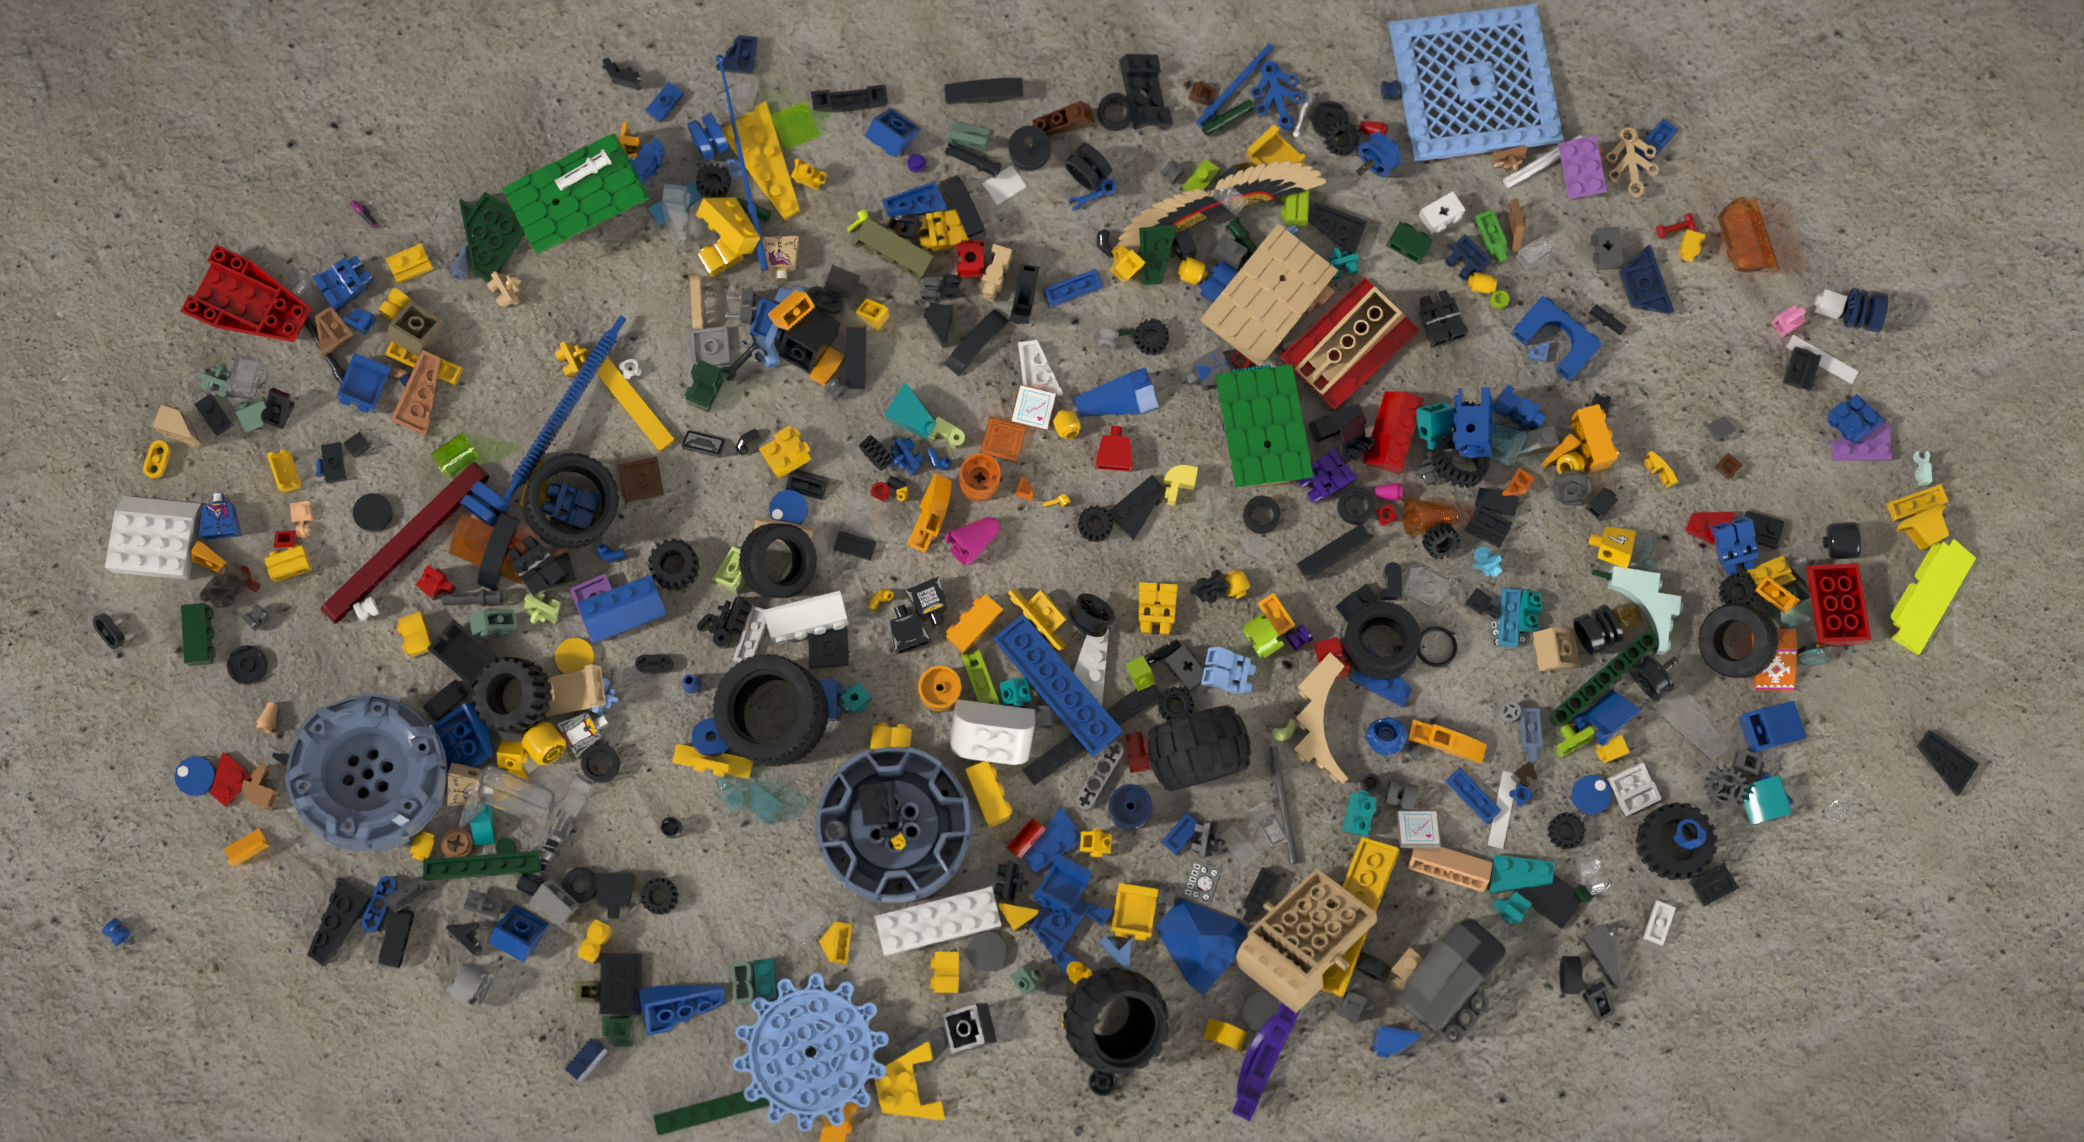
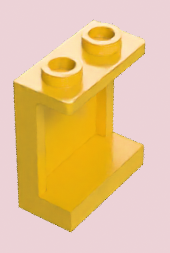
M1275 124L1247 149L1246 156L1256 166L1264 163V167L1275 161H1278V164L1284 161H1291L1290 165L1294 163H1302V166L1305 165L1306 155L1304 153L1300 155L1279 134L1280 129Z
M1119 883L1111 932L1115 933L1116 937L1121 938L1132 935L1135 936V940L1146 941L1147 938H1151L1159 889Z

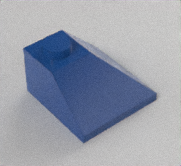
M1385 1026L1376 1027L1372 1052H1377L1378 1057L1389 1058V1055H1395L1419 1039L1421 1033Z

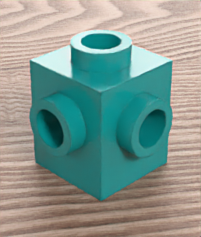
M1012 678L1000 683L1004 706L1022 708L1024 703L1031 701L1026 678Z
M858 682L853 687L850 685L842 691L841 700L843 702L841 706L848 713L851 711L853 714L857 712L860 714L867 709V703L872 700V696Z

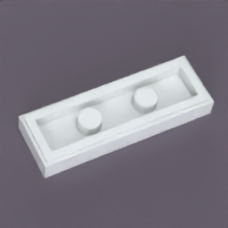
M752 605L733 658L734 662L739 663L741 660H746L748 657H753V655L757 654L767 624L763 612L766 609Z

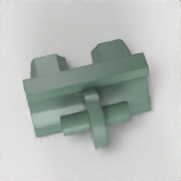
M221 363L218 368L212 366L211 371L214 373L209 371L205 373L199 372L198 378L202 379L200 387L202 390L211 392L214 385L217 384L220 385L217 395L227 398L230 397L234 388H238L239 382L228 379L231 376V372L227 371L225 364Z

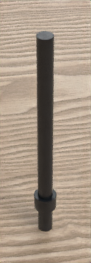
M308 316L304 325L320 349L317 329ZM329 353L324 357L333 370L332 374L336 381L342 384L346 373L343 368L339 367L332 354Z

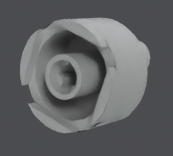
M472 962L468 964L462 963L457 971L456 979L448 985L447 992L450 993V997L453 1000L474 1010L476 1009L474 1005L477 1003L481 1004L492 987L490 977L494 979V975Z

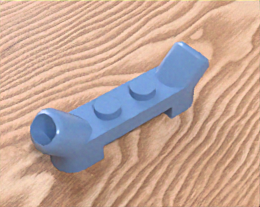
M800 285L792 289L781 286L774 301L781 303L795 290L804 293L805 290ZM772 323L767 336L759 334L756 341L760 349H765L768 353L767 356H763L761 353L758 354L762 358L764 365L768 368L777 366L781 360L775 344L777 340H781L784 330L776 327L774 323Z

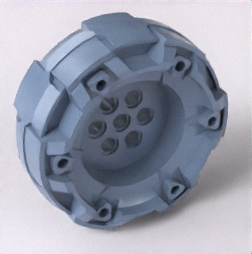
M362 693V696L346 698L326 708L321 706L303 722L295 733L297 739L291 748L287 763V773L285 774L288 794L296 812L305 825L313 833L330 844L342 849L358 852L373 850L377 853L391 850L409 842L410 837L419 833L433 818L437 809L441 808L448 785V765L444 747L428 720L413 707L402 703L400 699L379 693ZM376 708H382L380 712H375ZM373 752H378V753H379V756H378L377 759H375V760H370V759H369V756H370L371 753H373ZM359 759L358 765L350 766L351 760ZM387 765H393L394 768L391 772H384V768ZM367 772H374L371 779L364 778ZM348 778H354L352 785H345V781ZM383 784H388V785H389V788H388L387 791H385V792H380V791H379V788H380L381 785H383ZM303 785L307 786L305 790H301ZM362 791H369V795L367 798H360V793Z
M891 746L862 752L848 760L836 771L837 773L829 780L819 800L816 815V836L824 862L842 885L853 893L871 901L901 904L913 902L933 894L954 876L969 849L972 835V815L966 793L959 780L948 767L923 751L910 747ZM895 781L896 788H894L895 800L898 801L896 811L900 819L899 826L895 829H899L906 839V845L903 849H892L889 846L890 838L882 837L880 840H873L871 838L874 831H880L881 827H889L888 824L863 826L859 792L860 785ZM885 789L880 790L883 817L889 816ZM943 791H947L948 796L943 797L941 793ZM907 808H914L916 814L913 817H907L905 810ZM913 827L917 829V835L911 838L906 835V831ZM947 850H951L953 854L952 856L947 857L945 855V852ZM845 858L849 859L847 865L842 864V860ZM896 885H903V889L901 891H897Z

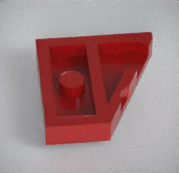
M1735 512L1692 513L1684 532L1716 546L1710 527L1725 522L1730 524L1729 521L1733 520Z
M223 752L210 794L225 807H228L242 791L243 781L250 782L252 780L251 774L228 754Z

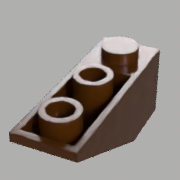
M1079 101L1032 120L1033 126L1042 129L1049 136L1079 130L1095 124L1091 106L1083 101Z

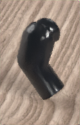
M1103 229L1097 233V247L1110 258L1113 255L1111 252L1113 248L1108 245L1110 233L1108 230Z
M752 429L740 436L735 446L736 451L740 455H745L749 449L746 445L748 442L759 437L758 431Z

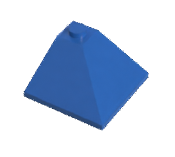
M475 702L463 704L432 725L445 750L448 765L447 773L451 763L475 768L493 756L489 727L479 719L480 714L476 713L474 708L476 706Z

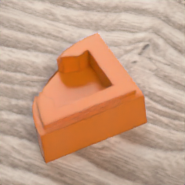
M1021 476L1014 495L1033 502L1034 491L1032 485L1025 477Z

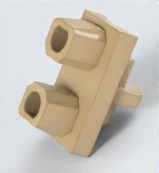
M496 271L491 274L492 279L487 283V286L493 293L501 291L502 294L496 298L498 305L505 308L510 304L517 305L521 301L516 295V292L519 291L518 285L521 282L519 277L512 278L510 274L505 276L504 273L498 274Z

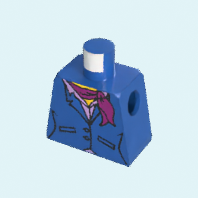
M213 494V504L203 505L199 536L204 540L242 536L235 506L231 503H225V494Z

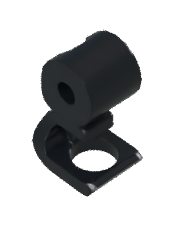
M714 614L705 615L696 625L698 631L700 632L711 621L712 626L708 631L713 634L715 645L719 649L729 647L731 637L724 628L718 629L720 625L718 618Z

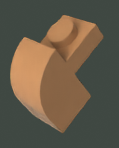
M258 764L252 772V781H243V794L250 803L271 811L279 792L264 787L271 768Z

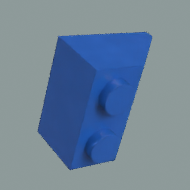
M889 108L873 118L865 137L870 139L873 144L884 149L887 154L896 157L905 151L921 128L894 109Z
M514 905L495 926L489 944L524 963L535 950L549 923Z

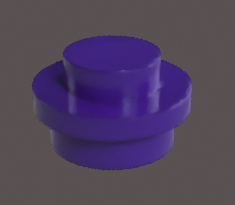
M914 154L908 158L907 166L910 171L919 173L925 169L926 160L922 155Z

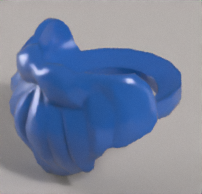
M1685 819L1678 824L1677 834L1673 838L1679 846L1694 849L1703 845L1706 840L1707 831L1705 828H1701L1697 821ZM1692 823L1696 826L1697 839L1686 841L1682 834L1684 824Z

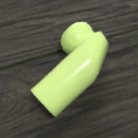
M1290 719L1286 728H1274L1271 732L1272 738L1277 741L1290 739L1298 726L1296 724L1297 721Z

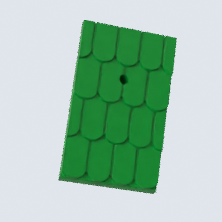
M614 133L606 135L592 144L582 147L562 159L550 163L530 175L527 174L502 188L536 254H540L650 199L620 140ZM604 149L612 163L611 165L607 164L600 168L596 174L590 173L562 191L559 189L554 180L586 162L587 158L598 155Z
M1292 365L1216 374L1215 378L1235 488L1244 486L1255 487L1313 478ZM1265 441L1269 444V448L1264 446Z

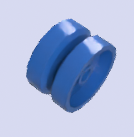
M711 112L702 116L704 129L697 120L687 124L691 138L705 161L715 156L712 145L720 154L729 150L724 134Z
M476 481L471 487V491L478 497V500L471 495H465L460 503L484 523L494 528L499 516L493 510L499 514H506L511 506L493 489Z

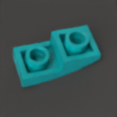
M1528 589L1524 590L1519 611V630L1532 634L1539 631L1538 614L1543 611L1542 593Z

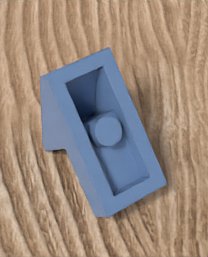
M1106 936L1103 937L1099 944L1122 968L1130 969L1131 940L1118 950L1117 947L1119 945L1113 938L1107 939Z

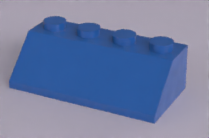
M652 575L577 602L582 619L593 643L667 615Z

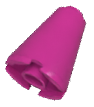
M987 516L948 532L945 535L946 544H951L952 548L950 551L961 564L967 563V566H969L999 533L1000 525L994 517Z

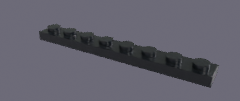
M1155 684L1140 691L1135 689L1106 711L1120 726L1159 698L1161 692ZM1072 734L1025 767L1023 772L1033 786H1035L1086 749Z

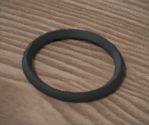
M1427 628L1421 633L1420 640H1422V638L1428 632L1442 631L1451 638L1453 642V652L1450 658L1442 663H1433L1428 661L1422 655L1420 647L1418 650V656L1425 664L1429 666H1446L1456 656V639L1453 636V634L1445 628Z

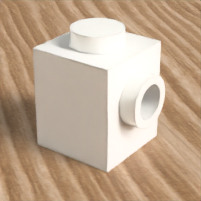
M1825 289L1815 299V312L1838 319L1843 313L1847 296Z

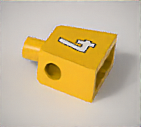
M1607 526L1604 528L1602 536L1591 533L1588 545L1599 547L1597 555L1599 559L1627 569L1632 555L1636 531Z

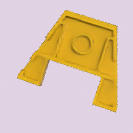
M930 1041L922 1043L917 1048L884 1065L886 1067V1075L881 1079H875L882 1113L945 1120L942 1100L921 1104L913 1068L915 1063L933 1060Z

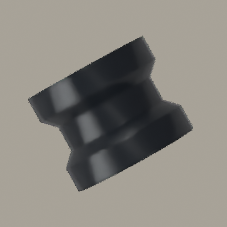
M1594 393L1591 406L1599 404L1600 408L1607 414L1611 396H1600L1599 393Z

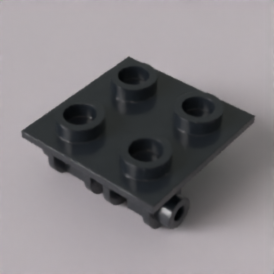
M1362 413L1340 428L1344 464L1351 460L1359 459L1369 449L1375 447V439L1365 435L1364 416Z

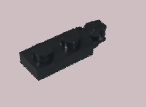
M1264 867L1261 868L1244 902L1243 908L1247 911L1243 920L1250 923L1254 914L1260 915L1264 909L1263 905L1268 901L1280 875Z

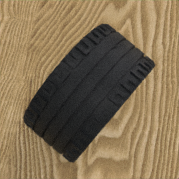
M760 654L759 656L753 655V657H748L746 660H741V662L736 663L733 668L726 672L724 678L718 684V689L715 691L712 713L714 714V725L717 728V733L720 734V738L728 748L738 755L761 765L779 767L789 763L793 764L795 761H799L803 757L805 758L806 754L811 753L816 748V744L821 741L820 739L824 735L823 732L826 730V724H828V700H826L827 696L824 693L823 687H821V683L807 669L783 656ZM775 680L787 681L794 689L798 700V711L793 725L785 734L774 740H755L750 735L744 719L745 706L750 695L764 683Z

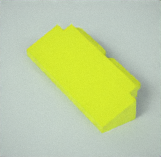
M1952 539L1947 544L1945 542L1932 544L1915 573V578L1918 580L1917 584L1911 583L1907 586L1891 613V619L1894 621L1893 625L1900 628L1896 634L1892 635L1891 639L1917 655L1923 650L1976 559L1955 539Z

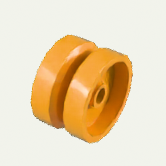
M941 665L934 666L926 670L920 677L918 684L920 699L924 706L931 711L939 713L949 711L955 707L956 699H961V681L957 673L951 668ZM938 686L944 688L942 691H937Z

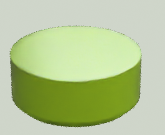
M1496 290L1490 297L1491 306L1497 310L1505 309L1510 302V296L1504 290Z

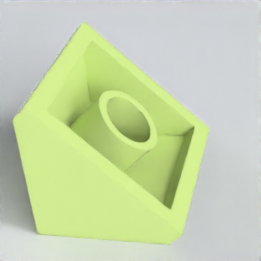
M731 547L712 580L738 595L745 584V580H743L739 566L740 549Z

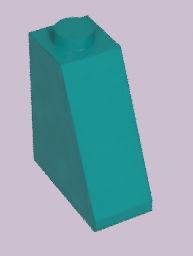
M906 383L903 384L884 414L892 424L926 440L937 424L914 391Z

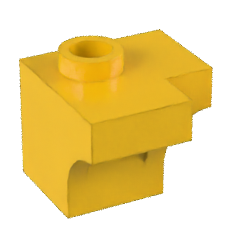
M1121 244L1115 246L1111 251L1114 255V263L1109 270L1122 282H1125L1145 264V261L1133 250H1128Z

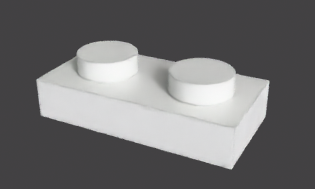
M1655 901L1643 939L1662 946L1676 908L1663 902Z

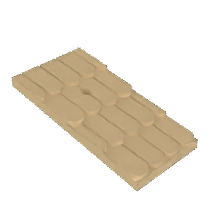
M1278 223L1209 307L1200 321L1258 367L1262 366L1338 270Z

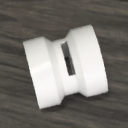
M372 596L366 598L364 603L358 602L353 605L356 615L361 622L367 620L370 615L376 616L380 614Z

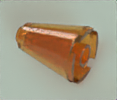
M1407 498L1403 505V509H1406V515H1402L1403 527L1406 534H1410V537L1425 534L1426 530H1431L1430 526L1436 527L1435 523L1439 522L1441 525L1442 522H1445L1446 524L1454 525L1459 519V512L1453 505L1416 498Z

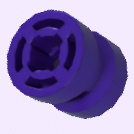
M1302 624L1296 628L1295 632H1290L1286 635L1287 641L1296 651H1299L1303 644L1313 640L1310 632Z

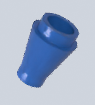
M694 674L686 675L682 681L684 691L690 694L698 692L702 685L701 679ZM693 679L691 684H687L688 680L691 681Z

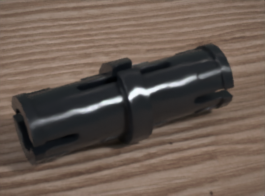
M1597 304L1589 312L1590 315L1602 322L1604 327H1609L1619 336L1627 328L1626 325L1613 317L1614 314H1609Z

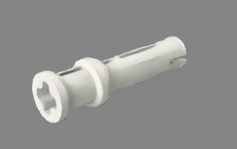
M604 149L598 155L587 158L586 162L554 180L559 189L562 191L590 173L596 174L600 168L607 164L611 165L612 163Z

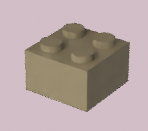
M410 301L389 324L387 339L419 357L422 350L426 351L440 336L443 319Z

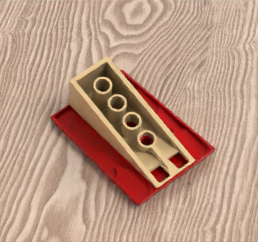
M1364 278L1280 357L1288 365H1292L1293 370L1336 410L1420 330L1386 296ZM1367 327V330L1361 333V328Z

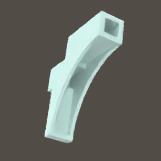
M1613 566L1610 569L1608 589L1627 596L1640 607L1646 615L1653 633L1657 636L1655 654L1664 655L1671 647V639H1669V631L1671 632L1673 629V620L1671 618L1675 619L1683 611L1681 596L1658 593L1662 589L1660 573Z

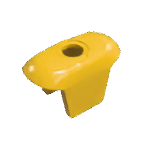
M1936 504L1921 513H1917L1900 522L1896 532L1907 533L1920 550L1940 542L1949 536L1942 515V511L1947 506Z

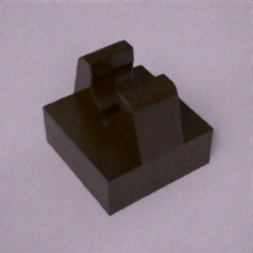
M1527 762L1511 778L1515 783L1518 782L1522 786L1528 787L1530 784L1527 782L1526 776H1530L1533 780L1537 779V774L1534 771L1535 767L1530 762Z

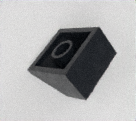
M976 1003L942 1014L951 1054L980 1048L997 1042L988 1003Z

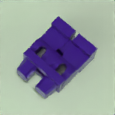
M1335 447L1311 464L1313 478L1296 480L1301 489L1308 484L1313 488L1306 495L1311 503L1319 500L1324 501L1336 492L1354 483L1357 478L1347 464L1343 465L1344 459Z

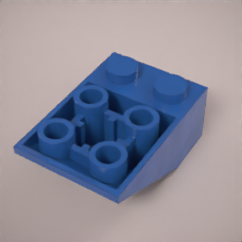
M1794 701L1744 713L1738 717L1749 751L1754 753L1807 738Z

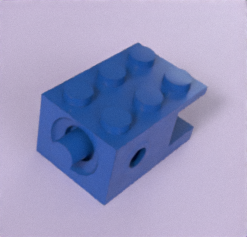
M1458 388V395H1454V406L1456 407L1454 425H1456V431L1453 432V442L1455 443V449L1459 450L1460 457L1492 456L1493 400L1490 388H1481V406H1466L1462 388Z

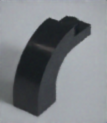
M1021 264L1014 303L1009 320L1015 324L1023 325L1030 323L1039 276V266Z

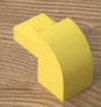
M1178 465L1167 472L1163 485L1171 486L1166 487L1164 497L1168 498V505L1175 506L1178 487L1194 490L1198 467Z

